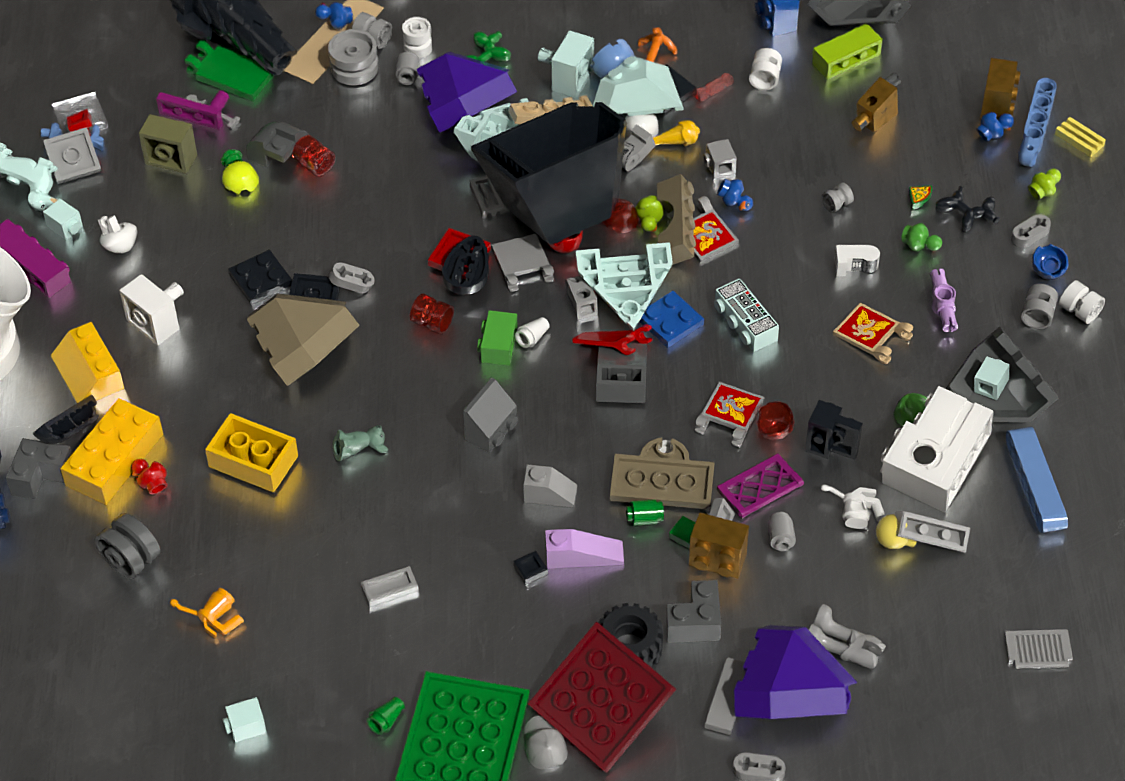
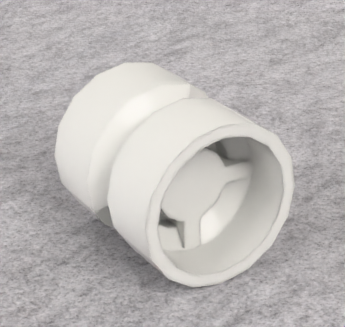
M413 17L406 20L402 25L404 52L414 53L419 59L428 56L432 51L429 21L421 17Z
M762 48L754 54L749 80L755 88L771 90L777 85L782 57L776 50Z
M1077 280L1067 287L1059 301L1060 307L1069 313L1075 312V316L1086 324H1090L1095 320L1105 304V298L1094 291L1089 292V288Z

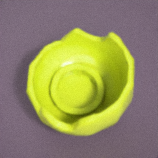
M237 161L228 165L223 170L222 183L227 190L236 194H240L242 190L252 192L259 184V176L248 162Z

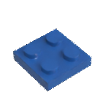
M671 291L648 306L639 322L642 325L648 324L652 326V329L649 331L669 348L703 326L704 318L677 293Z

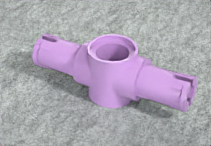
M934 269L930 272L933 284L932 310L940 316L943 331L949 332V326L950 331L954 332L958 329L954 314L956 311L954 304L956 291L947 284L945 271L939 269L940 275H938L937 269Z

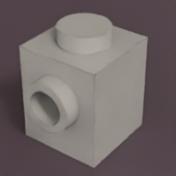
M729 140L707 143L703 160L705 166L710 168L713 177L718 178L736 174L737 158Z

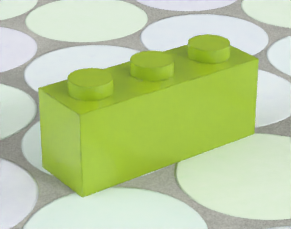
M865 24L813 48L812 65L828 80L881 54L882 38L868 24Z

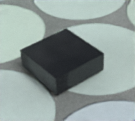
M537 551L513 561V566L525 585L548 575V569Z

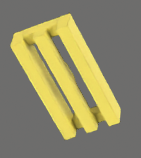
M1071 117L1055 130L1056 136L1090 158L1105 145L1106 139Z

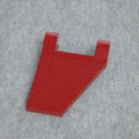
M645 324L634 331L583 332L572 338V341L577 344L614 347L621 353L630 355L635 352V348L627 346L631 341L636 339L641 344H648L652 341V338H647L643 334L644 331L648 332L651 330L652 326Z

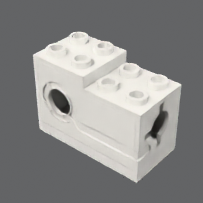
M938 386L934 394L930 393L925 402V410L923 413L919 412L913 424L906 421L902 429L898 428L892 439L894 443L891 448L887 447L881 456L883 465L880 473H882V484L946 513L991 435L993 410L978 403L973 404L967 401V398Z

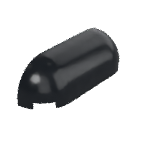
M93 395L88 396L44 423L32 434L44 443L57 444L66 441L98 419L99 415L96 414L94 407L97 405L96 399Z

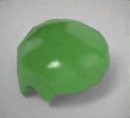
M918 393L904 395L898 401L893 412L895 420L902 427L906 421L913 424L919 412L923 413L925 410L927 397Z

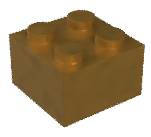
M991 58L980 120L983 115L989 112L996 113L997 120L1006 113L1013 116L1015 103H1012L1011 100L1016 101L1018 87H1014V84H1019L1021 73L1016 71L1018 62Z
M699 512L690 538L689 566L702 571L707 570L719 573L724 577L738 579L747 555L749 525Z

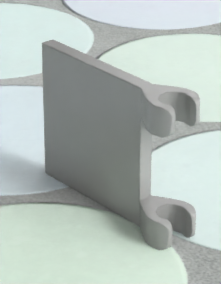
M536 234L492 244V250L505 277L509 292L518 290V275L541 270L545 283L554 281V269L549 264Z

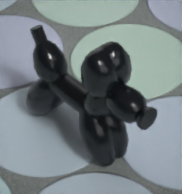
M959 186L952 197H944L936 202V211L950 212L958 209L964 214L962 218V229L964 232H968L972 228L974 218L983 216L984 219L994 224H997L1000 220L994 212L996 204L994 197H987L981 207L970 208L962 202L964 199L963 186Z

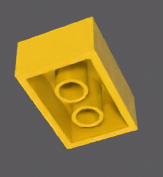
M232 413L228 415L205 449L210 468L273 493L298 457L296 438Z

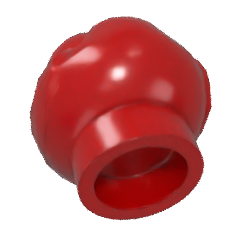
M142 458L136 459L132 463V476H138L137 484L141 488L147 489L149 494H157L167 487L168 484L165 481L167 471L161 463L154 461L149 466L148 462Z

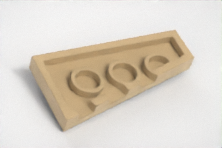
M587 95L580 96L579 100H573L571 97L563 98L562 102H555L553 99L545 100L543 104H538L535 101L510 104L508 112L514 123L520 125L570 102H578V106L593 105Z

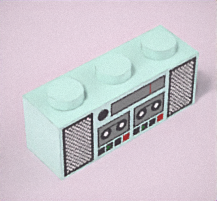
M740 278L716 289L715 309L718 313L724 315L730 328L737 331L744 345H748L755 352L778 341L779 325Z

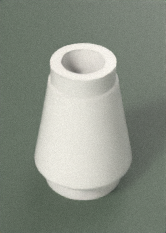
M540 317L520 326L515 333L516 341L523 348L533 347L549 329V322L545 318Z

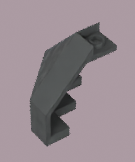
M810 0L807 4L829 25L835 27L898 23L911 7L907 0Z
M1000 326L970 352L945 388L967 398V401L973 404L978 403L993 410L992 422L1031 423L1059 399L1054 389L1042 378L1040 372L1023 355L1020 348ZM987 356L1009 364V380L997 400L974 392L975 376Z

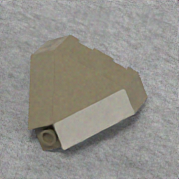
M277 293L248 315L247 320L250 326L254 327L259 333L256 337L261 347L271 357L269 361L272 367L287 386L316 366L360 326L345 307L346 302Z

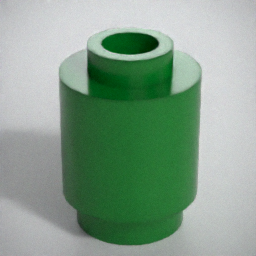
M655 499L631 501L630 506H626L627 522L631 521L632 526L656 525L658 522H662L664 520L662 501L656 502Z

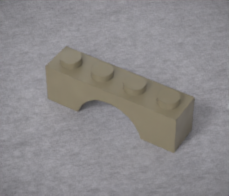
M682 174L657 183V200L662 204L667 213L674 211L671 223L658 235V243L670 242L672 265L693 258L694 247L696 246L693 231L695 229V222L693 220L695 207L692 200L694 188L690 181L687 182Z

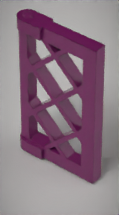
M778 453L718 485L717 491L742 519L794 489L803 486L804 481ZM775 465L781 469L780 472L767 470ZM758 474L761 475L760 483L747 481ZM764 475L778 477L777 486L763 484ZM782 478L791 481V483L784 487L780 486ZM736 486H741L739 494L729 491ZM743 488H757V497L742 495ZM761 489L775 491L764 498H760ZM742 500L755 503L744 508L740 502Z

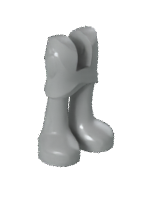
M824 604L819 609L814 624L809 628V631L829 652L841 655L843 661H852L870 669L875 668L878 662L876 655H881L886 647L881 640L873 635L863 634L855 629L852 630L834 622L832 619V609ZM825 634L847 641L848 645L836 641Z

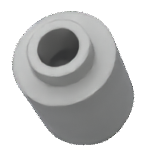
M404 52L398 56L396 77L401 84L410 85L417 79L419 58L416 54Z
M785 512L772 514L767 524L771 547L779 551L789 550L796 543L793 520Z

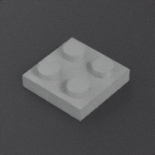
M87 127L43 140L49 161L58 168L56 172H53L57 184L101 171Z

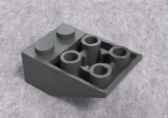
M628 343L627 346L629 348H635V352L630 355H625L614 347L599 346L596 402L645 403L647 344Z

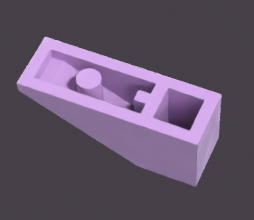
M574 529L545 530L547 569L624 565L623 544L620 540Z

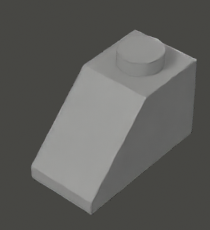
M527 465L524 480L525 503L574 508L577 493L576 483L553 467Z

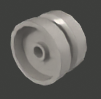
M355 29L341 31L333 36L328 46L330 69L333 77L338 82L346 85H360L372 80L378 73L379 67L377 44L374 37L368 32Z

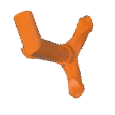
M659 27L652 28V34L640 38L637 42L638 46L652 42L646 60L652 62L655 61L662 43L667 46L673 55L677 54L676 46L663 34Z

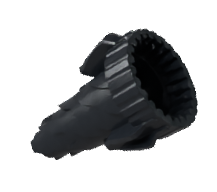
M171 0L172 8L177 14L176 20L184 31L206 41L212 39L213 31L232 46L241 50L245 55L249 53L265 70L275 76L282 74L283 70L291 63L292 57L298 54L297 50L281 35L283 32L272 22L273 18L265 11L258 0Z

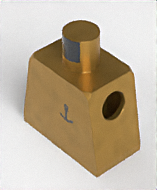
M879 77L858 100L857 117L851 121L852 126L857 131L867 127L874 132L898 114L897 87Z

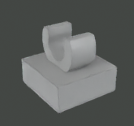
M715 498L713 505L706 508V512L709 515L731 521L735 515L724 498Z

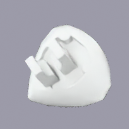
M107 216L101 217L98 222L102 230L100 243L103 248L120 254L131 250L136 240L137 227L127 222L118 224L115 216H111L108 219Z

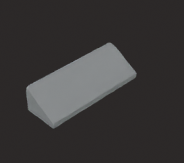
M895 511L897 518L896 534L898 537L966 553L970 527L905 511Z

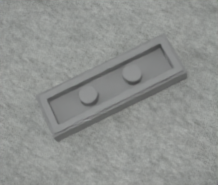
M727 657L705 722L706 729L731 735L736 720L734 689L737 681H743L746 673L743 669L745 662Z

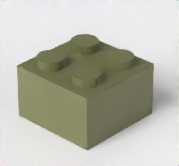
M149 114L139 132L145 164L187 174L197 157L192 124Z

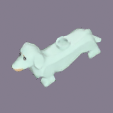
M0 143V175L7 177L6 181L19 186L21 182L30 186L28 202L33 209L42 212L55 203L57 199L49 196L48 193L53 185L51 173L56 172L58 168L51 161L41 157L38 164L29 158L10 157L13 151L5 148V144Z

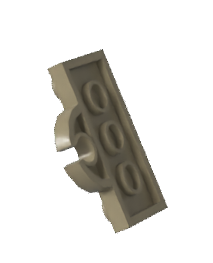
M661 437L648 442L642 448L640 456L615 454L610 501L630 503L636 500L655 499L656 502L662 501L663 506L706 509L711 506L715 462L690 460L689 452L679 441L671 439L670 448L672 451L669 453H662L660 451L662 448Z

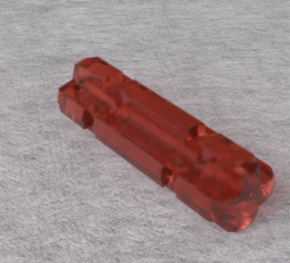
M725 73L720 78L695 91L696 99L703 102L708 99V96L712 97L731 86L734 80L733 76Z

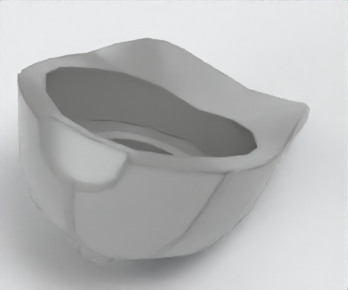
M542 716L531 718L524 729L525 752L529 763L540 770L562 765L568 755L567 746L562 734Z

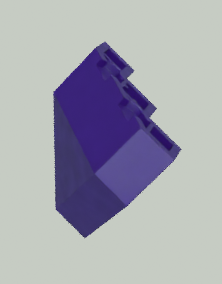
M452 52L445 53L417 68L418 75L424 80V83L421 85L424 96L430 103L427 106L429 113L440 133L458 124L462 117L467 115L473 116L517 92L507 73L509 69Z
M769 625L757 630L755 639L758 642L755 650H749L743 669L746 673L743 681H737L734 689L736 717L778 719L847 714L851 701L848 686L856 684L857 681L806 627Z

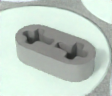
M1042 214L1034 215L1013 229L1012 243L1020 248L1029 247L1049 234L1051 220Z
M336 263L329 272V279L334 285L359 293L368 292L375 281L374 276L369 271L345 263Z
M741 753L734 760L733 773L738 779L743 781H782L785 776V764L780 758L775 756ZM743 763L749 764L748 771L742 770ZM770 767H776L775 774H770Z

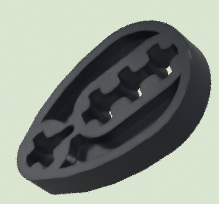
M474 235L467 237L458 243L446 258L442 268L443 282L450 291L456 294L468 295L480 291L485 286L489 274V256L487 247L481 237ZM473 246H475L473 252L470 253V249L473 248ZM470 263L468 266L469 272L465 275L466 281L460 284L462 282V275L465 272L464 266Z

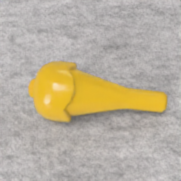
M684 120L678 122V125L653 137L655 145L683 144L684 146H689L697 141L700 129L693 121Z

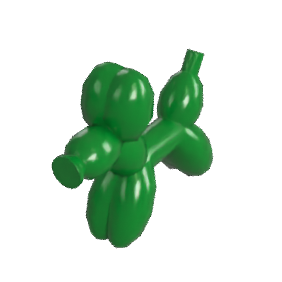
M480 31L474 33V43L476 46L484 48L485 52L478 57L474 55L466 57L486 62L490 58L495 61L506 62L511 59V53L506 48L494 46L499 41V38H502L501 32L497 31L487 36Z

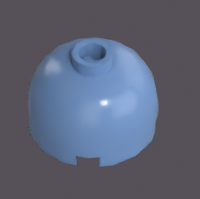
M624 39L616 40L618 44L614 46L611 44L606 45L593 57L594 65L590 64V67L601 79L608 75L611 70L622 64L626 58L634 56L631 47Z

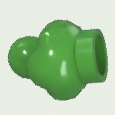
M923 223L913 226L907 225L902 232V242L908 244L909 248L913 251H921L926 246L931 251H937L942 246V239L937 235L929 236L928 229Z

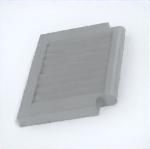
M1068 629L1005 631L1004 633L1009 663H1014L1015 669L1069 667L1068 661L1073 660Z

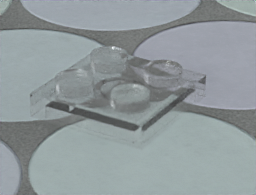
M95 92L52 104L62 134L70 132L67 125V117L85 109H88L92 119V126L89 127L90 133H92V128L95 124L99 126L100 130L108 128L106 118Z

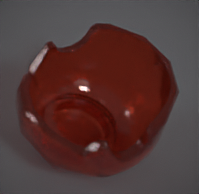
M619 199L611 218L603 222L607 228L610 226L616 233L621 234L634 229L639 220L633 203L628 200Z
M781 401L769 402L759 409L757 427L764 438L773 441L782 440L793 431L795 424L794 415L787 403Z

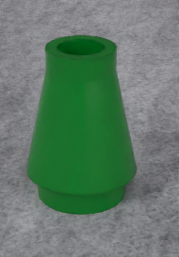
M393 697L387 703L371 711L369 718H367L369 728L378 735L389 732L400 713L405 709L403 701L398 697Z

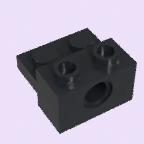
M818 400L808 421L805 451L829 459L831 452L855 460L859 452L863 423L853 418L841 416L842 407Z

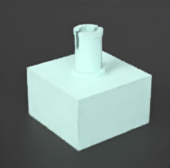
M569 31L556 52L541 48L538 54V61L552 65V91L577 98L593 72L590 64L594 65L592 61L594 57V38Z

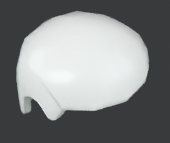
M654 114L626 116L628 138L636 124L652 134V137L658 134V121Z

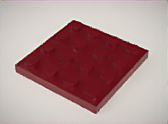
M596 621L530 700L528 705L607 773L675 692L676 688Z

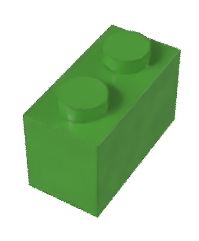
M489 310L487 320L483 319L481 334H484L483 338H479L477 344V352L481 353L482 363L510 366L516 340L515 333L518 329L516 313Z

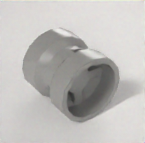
M845 183L836 185L834 190L830 189L823 192L821 196L825 208L831 213L840 210L842 205L847 206L854 201L852 190Z

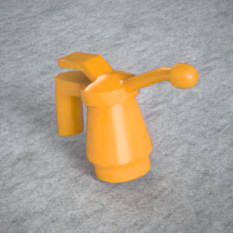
M222 588L213 592L204 608L199 611L181 606L176 599L170 600V605L173 608L176 607L181 611L198 616L204 624V630L213 638L217 637V633L208 626L213 627L225 636L244 622L243 618L239 615H235L223 625L216 620L230 610L235 601Z

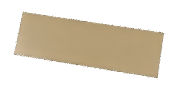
M346 0L342 5L344 7L349 6L352 9V23L346 24L344 28L338 30L331 26L328 19L297 52L298 54L292 57L291 63L283 71L313 84L330 66L328 46L333 36L341 31L352 29L354 20L359 13L365 12L376 17L384 7L368 0Z

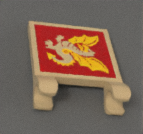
M859 303L833 331V335L872 354L882 364H888L891 361L889 355L892 353V350L887 346H882L883 343L894 331L903 340H910L913 337V334L910 333L913 330V326L910 323L898 322Z

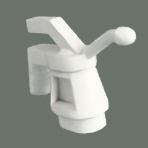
M828 485L821 486L822 491H831L843 499L844 509L842 518L847 527L865 528L868 525L870 516L867 508L873 510L878 522L886 516L880 500L875 498L876 489L859 487L852 493L843 494Z

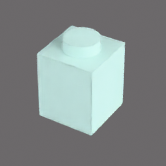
M62 199L57 200L43 211L47 227L65 240L76 234L83 227L79 211Z
M987 356L975 376L974 392L997 400L1009 380V364Z
M257 697L226 706L228 717L223 718L227 734L233 733L235 742L266 733Z

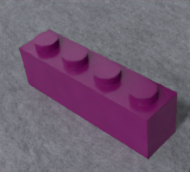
M9 219L0 224V247L16 260L25 272L28 281L44 295L50 298L71 283L69 277L70 269L64 261H59L48 248L44 249L40 246L35 237H29L19 224L15 225Z

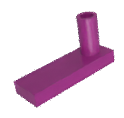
M218 91L210 105L162 92L158 94L156 100L159 114L220 130L223 125L221 111L229 100V95L224 91Z

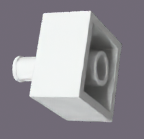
M141 274L120 289L126 320L156 345H160L179 330L174 300L184 294L179 284L177 285L176 282H173L172 285L162 291Z

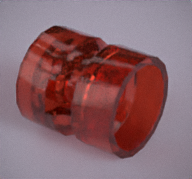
M311 135L302 137L294 146L293 158L318 177L325 175L334 165V152L322 145L320 141Z
M424 293L416 298L410 311L411 322L420 326L427 325L429 330L438 334L446 332L454 316V307L443 301L437 302L433 297Z

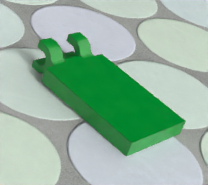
M200 41L196 45V48L201 50L198 58L189 54L185 59V63L189 64L186 69L187 73L195 74L196 80L252 102L274 76L256 60L217 46L214 50L204 41Z

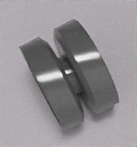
M121 513L112 521L111 528L103 529L94 539L99 553L115 571L128 579H134L143 571L144 564L152 563L161 553L157 540L148 528L138 519L127 513Z

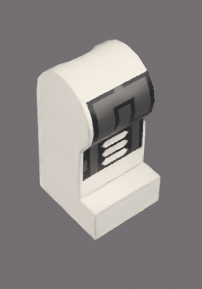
M836 245L834 258L836 276H846V271H863L865 273L876 271L880 257L879 249L872 245Z

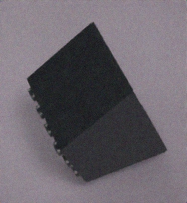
M570 102L471 146L473 154L505 207L550 245L559 243L573 234H578L584 229L598 225L602 221L611 218L619 200L626 119L603 102H595V106H578V102Z

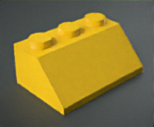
M92 322L68 331L51 354L55 366L76 403L90 395H93L97 401L124 389L120 370Z

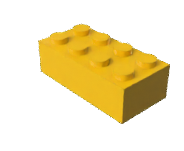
M118 398L60 468L65 486L107 505L133 473L132 463L136 459H144L163 436L160 417Z

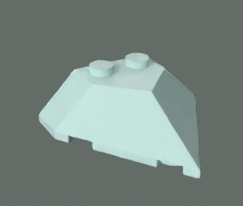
M635 56L626 58L622 64L611 70L608 75L601 79L594 100V104L595 102H603L618 114L628 113V116L663 113V110L673 107L675 111L684 110L669 68Z
M521 99L519 103L528 102V99ZM510 103L481 111L480 115L475 117L467 115L461 118L454 129V133L471 158L477 160L471 150L472 145L519 125L514 123L508 112Z
M670 242L646 244V254L600 258L599 249L576 251L578 274L634 331L672 267Z

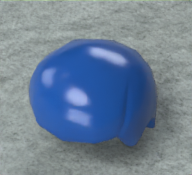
M1052 244L1044 247L1039 246L1032 256V266L1036 274L1042 279L1054 280L1063 276L1069 266L1068 256L1063 249Z

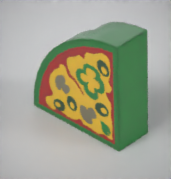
M932 185L909 187L912 209L922 207L931 198Z

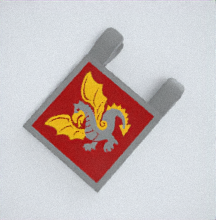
M706 196L698 199L697 209L702 214L693 218L695 222V229L693 231L696 241L694 255L699 262L739 243L736 236L715 212ZM674 211L667 214L668 219L666 223L668 226L673 219Z
M719 382L703 412L696 419L697 426L695 432L704 434L709 421L735 429L732 434L733 440L731 444L741 447L746 433L765 397Z

